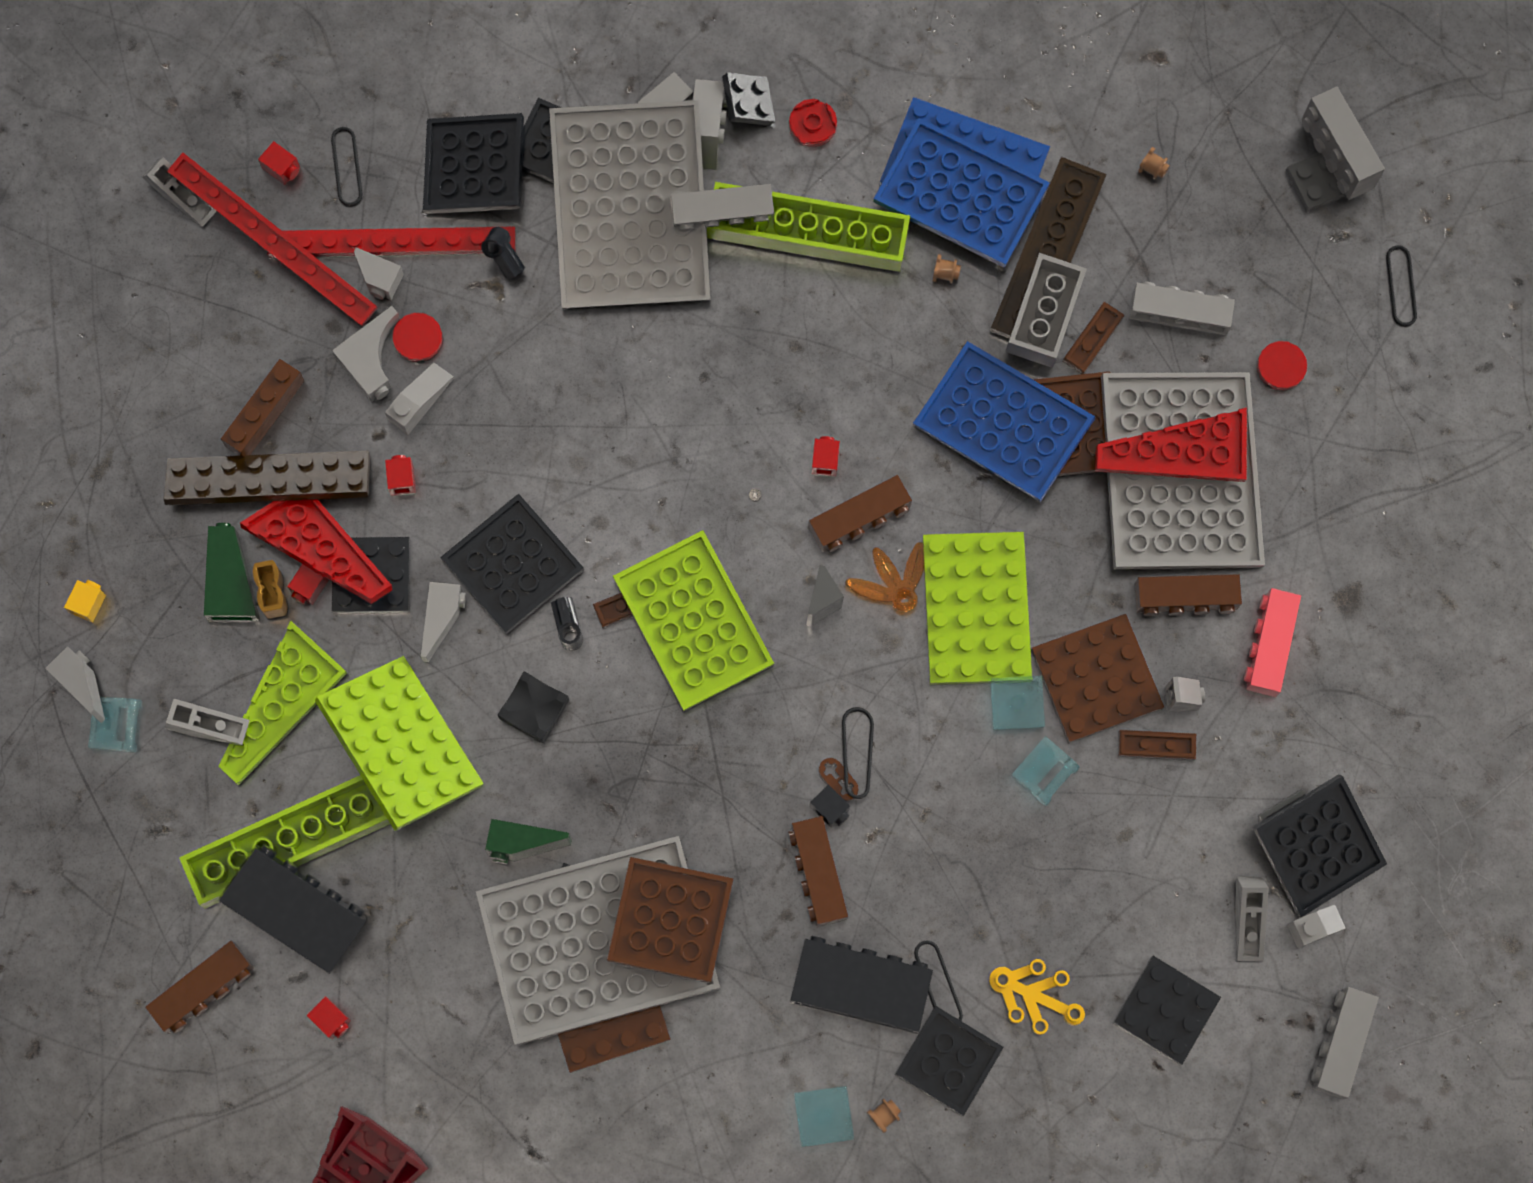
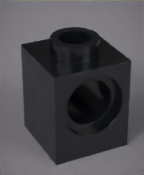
M829 784L809 805L818 816H823L824 822L830 828L835 824L838 826L842 825L850 816L847 813L850 805Z

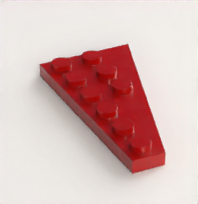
M1247 407L1206 419H1198L1165 427L1154 432H1145L1130 438L1125 437L1098 444L1095 452V471L1245 482L1247 480Z
M318 499L273 501L240 522L241 528L371 604L392 591V585Z

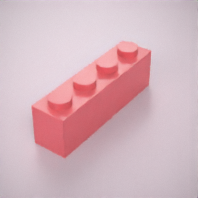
M1273 588L1266 595L1263 594L1259 609L1263 610L1262 617L1257 619L1254 633L1258 634L1256 643H1252L1249 657L1253 659L1251 667L1247 666L1244 675V681L1247 682L1246 690L1276 697L1281 692L1301 595Z

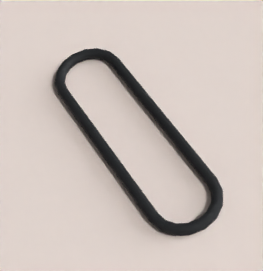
M339 127L331 135L337 193L342 204L354 206L362 199L356 138L350 128ZM342 130L348 131L352 137L359 196L354 202L344 201L341 195L335 135Z
M1396 245L1387 252L1392 312L1394 320L1399 325L1410 326L1417 319L1411 255L1407 248ZM1394 249L1403 250L1408 260L1414 316L1407 323L1400 321L1396 314L1390 254Z
M929 940L918 943L914 951L915 959L918 962H921L918 951L922 945L929 944L935 948L956 1003L959 1020L962 1021V1009L937 944ZM929 987L928 994L934 1008L937 1005Z

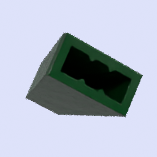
M216 523V526H208L204 617L208 621H259L260 616L237 530L229 523Z

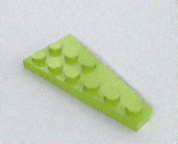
M290 621L287 632L282 642L280 641L276 649L277 652L271 664L268 665L251 699V704L246 714L242 717L250 720L242 746L229 744L218 766L237 785L317 705L315 702L316 697L330 691L347 674L337 662L292 621Z

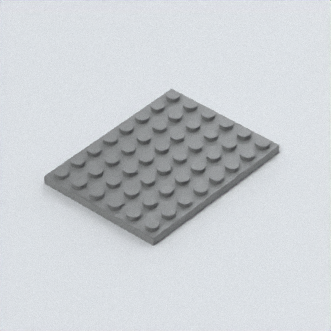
M699 100L549 108L562 309L710 300L706 227H704V223L694 224V229L680 230L679 226H674L670 198L671 194L704 191Z
M1250 372L1103 373L1101 375L1105 442L1125 437L1130 438L1145 432H1154L1165 427L1198 419H1206L1247 407V480L1245 482L1107 472L1114 569L1263 568L1265 566Z
M679 836L476 891L515 1046L720 989L715 968L712 982L707 983L607 961L630 857L688 869Z

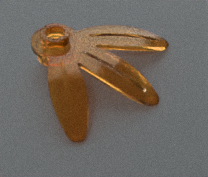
M918 542L914 546L905 567L903 580H901L890 558L880 548L875 547L872 553L876 569L888 588L856 578H849L845 581L847 587L866 599L878 602H893L897 610L902 612L910 611L916 607L918 602L914 589L917 587L924 570V544ZM904 598H907V599L910 600V601L905 602V603H904V602H901V600L904 599Z

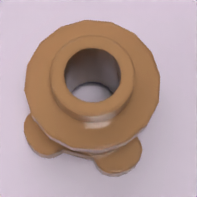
M1152 147L1142 160L1138 172L1142 173L1145 170L1153 175V179L1156 180L1158 176L1164 177L1170 165L1167 164L1168 158L1163 159L1155 154V148Z
M938 254L933 282H936L938 278L948 280L952 284L953 279L958 280L961 265H956V259L955 261L941 259L942 255Z
M882 1099L883 1103L873 1111L869 1110L867 1114L878 1128L885 1133L887 1131L886 1127L895 1120H900L898 1114L901 1111L892 1100L886 1102L885 1099Z

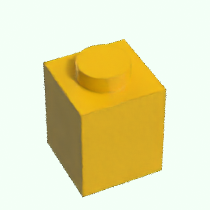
M77 580L64 608L70 614L93 623L106 595L101 591L99 584L87 580L86 583Z

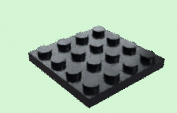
M513 113L427 119L423 212L425 214L521 209L523 114Z
M519 493L440 557L505 634H508L584 571V567Z
M1339 774L1252 827L1296 914L1300 917H1303L1387 865L1344 777Z

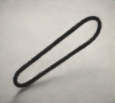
M860 707L850 708L842 717L844 785L847 794L855 799H862L869 793L874 733L873 717L867 710ZM853 711L863 712L870 720L866 790L861 795L851 793L848 786L845 721L848 714Z

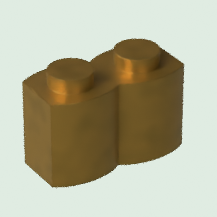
M273 560L255 563L253 566V578L259 588L257 602L267 619L286 616L288 605L286 597L282 592L283 576Z

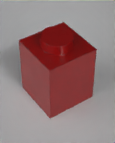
M274 141L258 159L261 168L284 185L289 180H293L299 172L300 165L297 158Z
M822 436L820 439L815 438L811 474L836 477L840 441L830 436Z
M395 455L391 459L385 460L387 486L390 495L416 493L411 457Z
M302 564L287 587L292 593L291 597L303 605L305 602L313 605L329 579Z
M326 996L306 1015L330 1039H333L335 1036L340 1038L349 1029L347 1024L351 1021Z

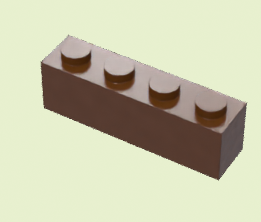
M278 360L221 437V441L228 450L242 457L252 454L304 383L301 372L283 360Z
M896 475L810 519L808 528L822 553L826 550L833 552L843 545L842 542L850 538L852 541L865 534V530L871 527L877 529L885 525L888 518L894 515L898 518L909 512L912 499L899 476Z
M1240 574L1138 577L1135 582L1136 612L1144 613V616L1159 615V612H1169V615L1175 616L1184 614V611H1194L1196 615L1208 614L1210 611L1219 610L1221 614L1234 613L1242 605Z
M823 816L792 823V830L788 831L791 846L797 847L798 856H794L798 872L803 871L805 881H801V887L804 897L809 896L811 906L807 907L810 921H815L816 926L821 927L847 920L848 914Z
M231 940L145 1006V1008L163 1032L167 1034L173 1032L175 1034L187 1025L185 1021L193 1015L198 1017L208 1009L207 1004L213 999L220 1000L230 991L228 988L235 982L240 984L251 975L249 971L254 967L237 944Z

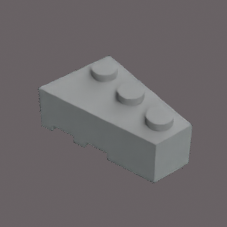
M696 79L693 100H699L703 169L717 170L719 144L724 142V129H721V125H726L727 111L723 110V107H727L723 82Z

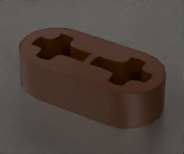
M834 758L824 759L819 766V776L826 785L829 784L846 802L853 801L855 798L850 797L847 793L841 794L842 786L839 782L842 781L844 783L843 765ZM828 764L830 767L835 765V774L839 778L835 779L832 774L825 775V765ZM848 773V786L852 785L851 793L857 795L859 790L858 784Z

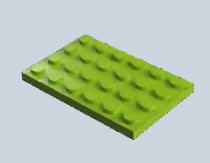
M703 530L613 575L617 587L683 712L774 665L767 648Z
M1024 532L923 535L929 684L1031 682L1032 665Z
M404 656L316 697V704L395 831L481 788L484 784Z

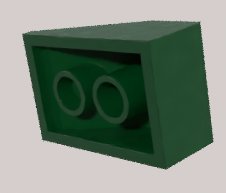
M491 819L485 850L488 856L493 859V862L508 864V861L515 862L571 846L572 840L568 832Z

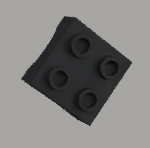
M524 671L510 697L499 711L498 717L500 720L544 744L569 702V696L546 685Z

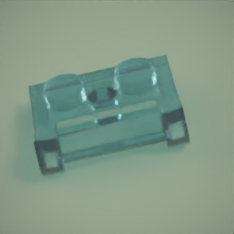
M100 697L105 720L100 723L92 715L88 748L136 752L137 743H135L138 709H141L142 700ZM121 708H128L125 741H117Z
M1045 736L1011 776L1032 793L1040 803L1047 806L1052 800L1051 796L1080 767ZM1060 761L1064 767L1044 790L1040 789L1037 785L1055 764Z

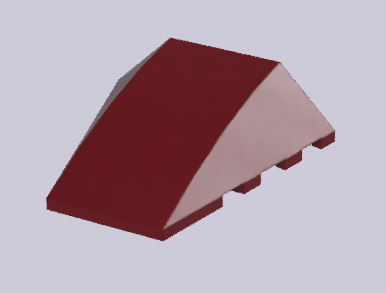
M341 1106L335 1126L332 1128L327 1148L319 1163L318 1172L312 1183H413L428 1167L412 1148L372 1119Z

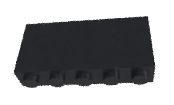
M256 844L221 893L219 902L330 974L366 923V916L363 915L365 911L354 903H351L349 906L341 901L343 897L333 889L326 891L320 887L321 882L312 875L307 874L305 877L297 871L299 869L298 866L286 859L283 862L275 857L277 853L266 845L260 847Z
M811 936L810 940H804L790 1003L914 1034L919 1033L933 970L928 969V964L913 961L912 965L903 963V958L894 955H887V958L877 956L876 951L862 948L861 952L851 950V945L836 942V946L826 944V939Z

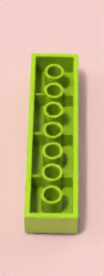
M715 182L714 190L743 186ZM772 192L774 215L768 216L769 221L754 222V218L744 219L743 224L729 225V221H720L719 226L706 227L708 239L900 272L910 215Z
M359 775L183 855L179 859L198 904L206 909L219 903L221 893L256 844L260 847L266 845L277 853L275 857L284 862L287 859L296 866H300L388 826L390 822L363 778Z

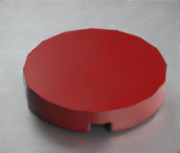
M818 99L803 100L793 108L789 117V129L793 138L800 144L809 147L822 146L835 135L837 127L836 113L826 102H820Z
M412 313L405 315L397 322L393 330V342L396 351L403 358L411 362L426 361L435 356L440 350L443 334L439 323L433 317L425 313Z
M1277 341L1269 344L1262 350L1257 360V372L1260 379L1270 385L1271 388L1286 391L1295 388L1303 380L1307 372V360L1304 352L1297 345L1286 341Z

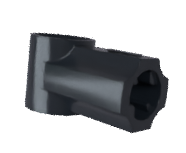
M494 227L481 245L482 252L487 257L494 259L506 278H514L523 272L525 266L510 245L511 236L509 232L502 227Z
M572 597L558 598L551 602V607L560 642L566 650H577L583 643V635ZM569 632L577 633V637L572 641L564 639L565 635Z

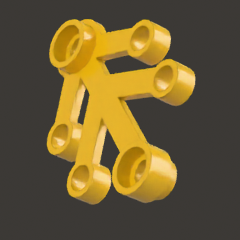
M1035 959L1030 965L1013 971L1007 967L994 969L990 974L989 983L994 991L1002 993L1008 1009V1019L1010 1022L1016 1024L1024 1018V1012L1021 1008L1017 1007L1012 991L1022 995L1032 1021V1031L1037 1035H1042L1048 1030V1023L1042 1019L1037 1003L1062 1014L1064 1021L1069 1025L1075 1026L1084 1020L1085 1011L1079 1004L1066 1005L1041 993L1056 986H1066L1070 980L1069 974L1066 971H1058L1052 977L1026 986L1017 980L1032 974L1035 976L1043 974L1046 965L1042 960ZM1034 963L1041 964V972L1033 970ZM1058 974H1063L1066 977L1065 983L1061 984L1057 981ZM1000 975H1004L1007 977V983L1005 985H1002L998 982V977ZM1072 1009H1076L1079 1012L1077 1019H1073L1070 1016ZM1017 1010L1020 1012L1019 1020H1014L1011 1017L1012 1011ZM1037 1022L1044 1024L1045 1028L1043 1031L1036 1030L1035 1024Z

